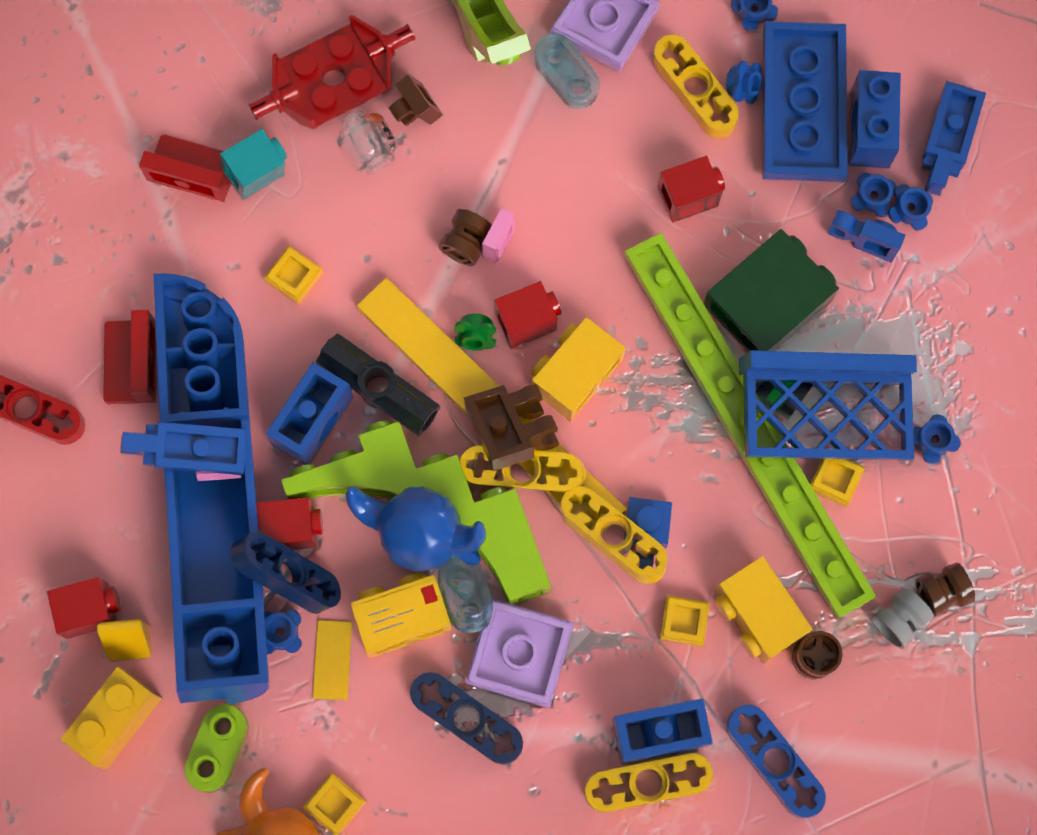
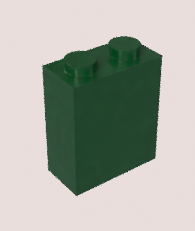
M779 229L707 292L703 304L747 352L751 350L776 351L833 301L839 287L836 285L835 277L825 266H817L807 255L806 247L794 235L788 236L782 229Z

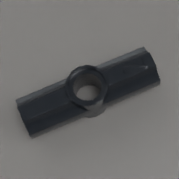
M338 333L330 338L321 349L316 364L349 383L351 389L362 396L369 406L379 408L397 422L399 421L401 425L418 437L434 421L440 410V405L395 374L387 363L375 360ZM383 377L389 381V385L384 391L376 393L367 389L368 383L373 378Z

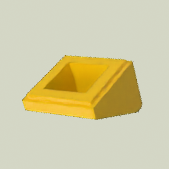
M141 619L103 622L97 625V632L109 661L115 662L151 657L150 626Z

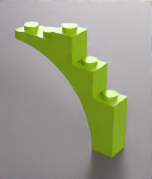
M449 0L456 8L469 52L477 61L483 60L491 64L507 65L519 60L521 53L531 50L527 34L518 25L503 0Z
M383 420L366 427V433L358 435L364 450L363 452L357 454L354 450L340 452L330 458L331 463L316 468L313 464L297 467L289 472L290 477L281 480L288 499L309 497L311 500L323 496L346 495V491L350 486L357 487L368 496L390 499L409 487L423 486L449 498L459 513L461 524L473 526L476 521L484 524L486 539L477 551L495 575L509 604L517 605L551 592L550 581L516 488L506 491L505 487L491 489L481 494V500L474 503L458 456L448 457L446 453L437 454L423 461L424 466L416 469L399 421L391 424L389 420Z

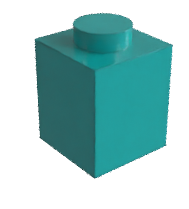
M260 129L220 153V168L242 200L284 175L286 163L284 160L287 159V155L275 137L269 139L264 130Z

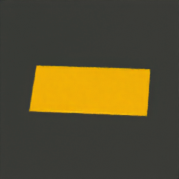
M318 620L313 699L348 700L352 622Z

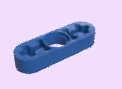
M743 705L735 709L727 720L726 727L729 737L786 810L798 818L813 817L821 812L826 802L823 786L767 715L754 705ZM741 714L747 719L752 716L757 719L758 723L754 729L761 739L765 738L767 733L774 739L762 745L755 755L749 747L757 744L756 740L749 733L741 736L737 731V728L741 725L738 719ZM777 748L786 754L788 766L782 774L776 775L766 770L763 758L769 749ZM796 768L802 776L794 779V781L801 789L811 788L815 793L810 798L813 803L811 809L806 805L797 807L793 801L798 795L790 784L786 785L784 790L778 785V782L791 777Z

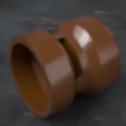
M458 209L451 220L453 228L450 233L443 236L438 247L442 253L454 261L467 266H474L481 255L479 248L492 224L472 211Z
M958 562L944 567L942 572L935 576L928 573L915 579L917 594L931 609L934 618L946 614L948 608L954 605L961 608L975 602V592L971 580L965 569Z
M816 631L806 635L794 647L792 654L793 665L797 672L803 677L812 680L821 679L834 672L841 664L843 657L842 646L838 639L831 633Z

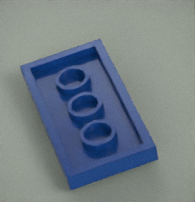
M765 21L763 27V179L845 182L847 178L846 24Z

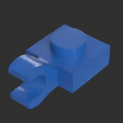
M629 497L627 518L658 541L664 548H667L672 502ZM635 539L633 544H636L638 540ZM636 551V555L640 558L639 568L644 569L648 565L653 567V554L646 558Z

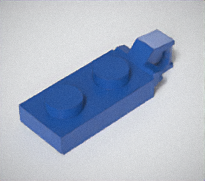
M946 81L922 156L924 158L922 167L930 169L924 191L940 196L943 188L945 189L948 177L953 176L957 178L959 176L960 170L966 164L985 99V92Z
M158 422L157 425L146 424L145 434L122 433L120 453L142 455L143 465L154 466V468L243 475L248 430Z

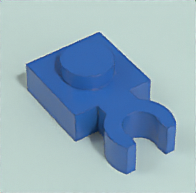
M841 210L837 211L828 231V234L835 238L854 242V248L892 263L900 250L906 236L898 232L896 227L888 222L866 219L864 223L857 220L853 215Z

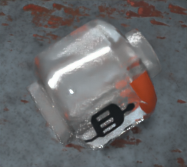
M359 110L342 120L341 123L344 128L337 135V145L353 170L365 171L367 175L382 170L394 161L393 153L397 149V140L382 115L377 113L365 115L363 110Z

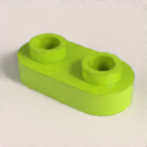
M222 704L213 707L204 716L185 764L186 779L196 790L216 792L222 789L230 780L248 734V721L241 710L232 705ZM227 718L231 722V729L227 734L220 735L216 729L217 723L221 719ZM205 761H211L215 767L214 773L210 777L204 778L200 774V766Z

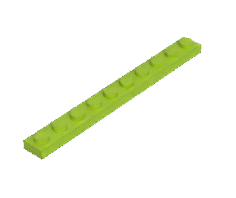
M662 232L626 250L624 254L626 261L835 619L837 620L874 600L877 596L796 459L745 458L743 375H739V363ZM756 393V398L761 402L760 398ZM756 410L757 421L760 418L761 414ZM767 420L757 428V447L773 448L782 438L781 434ZM785 443L781 448H789V447H788L787 444Z

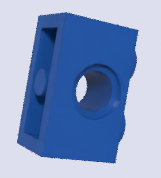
M859 70L850 94L849 166L890 168L899 151L900 72Z
M312 362L266 432L271 445L303 465L310 464L354 397L349 383Z
M703 699L618 715L612 719L621 764L704 748L713 744Z

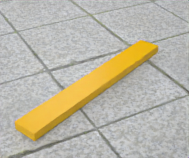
M387 277L356 305L357 310L468 418L464 397L499 387L490 376ZM520 417L523 425L535 421L534 419L528 420ZM560 444L553 449L546 450L568 453ZM549 458L541 459L543 475L539 484L547 483L545 475H553L561 478V485H567L568 479L577 475V470L570 467L568 460L563 461L562 468H549L546 466ZM531 459L517 463L530 478L533 476L535 467ZM586 470V477L581 486L592 489L624 514L627 508ZM545 491L561 507V500L565 493ZM585 501L581 505L576 502L572 503L573 515L576 516L579 512H584L592 519V527L589 529L593 530L597 519L588 511L589 502ZM609 525V526H607L606 528H604L603 531H602V533H601V536H602L612 525Z

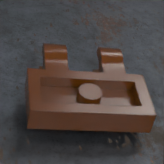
M535 384L525 386L508 394L505 386L502 385L464 397L466 412L493 471L533 459L534 448L546 451L559 445L554 433L558 431V427L552 415L540 417L544 414L539 402L543 400L538 386ZM520 417L528 420L535 418L538 419L523 425L520 420Z

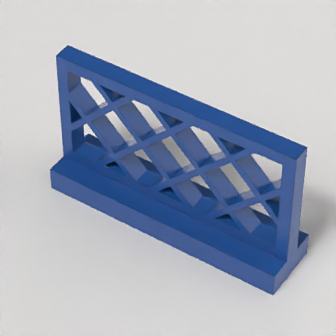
M755 350L747 352L739 358V375H743L745 458L913 460L914 433L911 374L917 372L916 355ZM755 381H768L782 394L768 409L756 398ZM782 382L794 383L789 388H787ZM802 382L811 383L823 395L810 410L792 393ZM824 383L835 384L830 389H828V387ZM843 383L852 384L864 396L851 410L834 395L835 391ZM865 384H875V385H874V386L872 387V389L870 390ZM884 384L899 385L900 403L892 411L875 396L876 392ZM785 399L803 416L790 430L772 414ZM827 400L844 416L831 431L814 415ZM868 401L884 417L872 432L855 416ZM756 410L761 414L760 418L757 421ZM899 412H900V420L896 417V415H897ZM765 420L783 436L773 448L757 447V428ZM807 421L824 437L815 448H805L794 437V434ZM848 422L865 438L856 449H847L835 437ZM889 423L901 434V450H888L876 438ZM788 442L793 448L781 447ZM830 443L835 449L823 448ZM871 444L876 450H866L865 448Z

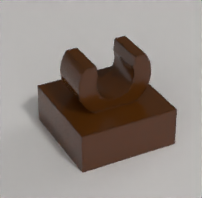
M407 74L395 84L403 97L395 101L389 107V110L398 122L402 121L407 126L417 118H420L431 125L443 116L421 82Z

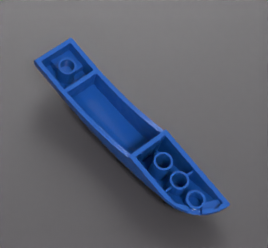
M153 274L160 422L248 430L245 470L242 478L198 481L195 471L164 469L171 566L176 692L180 703L226 699L227 705L245 702L261 696L269 689L263 586L242 575L233 565L230 555L231 546L236 540L251 532H259L242 328L235 311L226 299H220L216 294L209 291L204 283L176 274Z

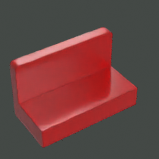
M161 135L155 153L144 151L139 163V167L147 181L225 202L231 182L220 168V153L224 151L168 135Z
M131 310V320L107 321L105 323L103 400L107 404L156 403V322L149 310Z

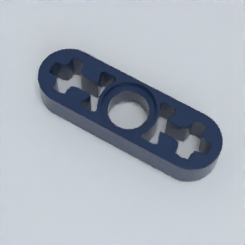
M258 531L251 532L236 540L231 546L230 555L232 563L242 575L313 614H318L339 603L341 588L338 580L331 572L264 533ZM282 563L289 568L292 574V583L288 582L281 571Z
M424 673L414 680L410 696L413 704L419 711L496 764L507 765L518 759L523 749V739L517 728L437 673ZM434 682L439 683L438 692L448 701H450L452 693L460 697L449 707L446 719L437 715L444 709L443 706L433 700L427 705L421 702L423 694L419 689L423 684L430 687ZM463 706L475 708L480 715L479 724L472 731H461L454 724V715ZM488 718L496 722L490 728L493 733L502 737L508 732L513 736L511 744L515 747V750L511 754L504 751L500 756L493 753L495 749L494 742L485 736L481 745L473 740L483 732Z

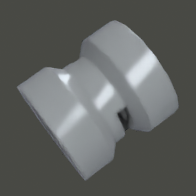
M903 587L893 596V603L890 607L881 608L871 619L875 627L887 640L896 647L904 649L913 640V632L918 628H925L934 619V614L917 594Z

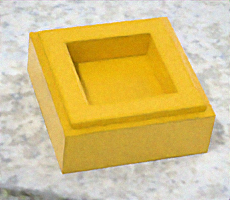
M288 246L266 274L264 280L267 284L299 305L324 272L320 266Z
M821 459L810 485L817 495L847 508L866 467L849 459Z
M667 595L659 640L703 647L710 602Z
M331 772L302 808L332 834L340 835L366 801Z

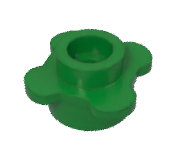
M471 313L464 315L460 321L455 323L454 330L458 332V335L455 336V343L473 351L492 349L496 346V340L493 338V335L496 333V327L489 317Z

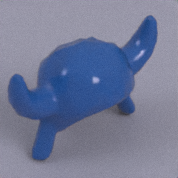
M350 486L346 491V501L349 509L364 525L379 532L381 546L394 564L413 571L424 572L447 564L452 557L460 558L467 565H477L480 562L481 558L477 549L481 547L486 539L484 524L480 521H476L473 526L461 524L458 511L449 498L441 493L423 486L409 487L390 498L388 503L373 499L354 486Z

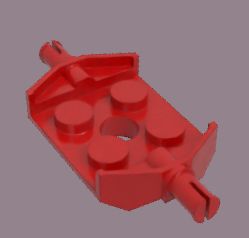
M350 15V24L281 59L278 58L277 53L273 54V90L269 92V95L248 104L252 114L258 120V118L278 109L280 113L285 112L300 125L314 129L391 90L394 50L415 40L412 29L410 30V26L406 24L404 27L388 35H382L377 29L354 15ZM332 70H338L345 75L344 80L335 86H330L323 82L324 75Z

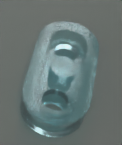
M550 34L541 38L535 47L534 56L536 68L566 105L579 109L593 104L598 97L600 85L599 77L595 70L567 37L560 34ZM558 56L561 58V61L554 64L549 62L548 58ZM574 86H582L586 91L577 94L572 91V88Z
M452 557L447 564L439 567L437 578L450 623L456 629L463 632L476 633L482 631L490 624L493 613V600L480 562L477 565H467L460 558ZM454 579H462V581L457 582Z

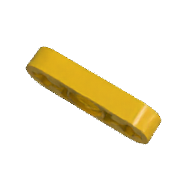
M669 34L660 38L655 45L653 63L657 71L707 135L713 138L729 136L735 130L739 117V110L735 102L685 38L676 34ZM667 49L671 53L680 52L678 62L683 71L679 76L677 75L680 66L673 58L664 59ZM690 78H700L706 83L707 90L700 95H693L685 89L684 83ZM712 96H715L710 106L707 102H709ZM713 109L719 115L725 112L728 114L726 124L721 120L715 122L711 120Z
M478 445L468 448L460 459L466 480L482 486L566 493L581 486L586 477L583 462L573 454L565 452L534 450V458L531 459L535 467L534 474L529 480L524 482L514 479L511 474V466L502 468L503 481L497 480L500 472L493 470H484L482 477L477 478V472L470 469L469 465L470 461H477L479 454L482 453L484 454V460L488 461L482 446ZM549 458L546 464L549 468H562L563 461L568 460L570 467L577 470L576 477L569 478L567 485H561V478L553 475H545L547 483L539 484L543 475L541 459Z
M578 486L563 495L561 513L564 522L633 579L643 584H652L659 581L665 575L667 570V552L665 548L595 491L585 486ZM585 501L589 502L588 511L597 519L593 530L589 529L592 527V519L584 512H579L576 516L573 515L572 503L576 502L581 505ZM609 525H619L626 531L627 535L620 544L611 545L602 539L601 533L603 529ZM635 539L638 540L636 551L646 558L651 554L656 556L655 569L649 565L644 569L639 568L640 558L630 550Z
M688 753L600 771L591 776L587 781L584 791L585 799L591 808L598 812L606 813L695 795L705 791L710 786L713 779V769L710 762L704 756ZM693 761L695 768L703 769L704 776L697 779V787H691L689 780L674 782L677 792H668L669 777L663 768L664 765H672L671 774L686 770V762ZM643 770H652L661 779V788L654 796H645L637 790L636 777ZM620 774H629L628 788L634 801L625 802V792L611 796V804L604 805L601 798L593 797L592 790L599 787L600 779H606L609 786L623 784L619 776Z

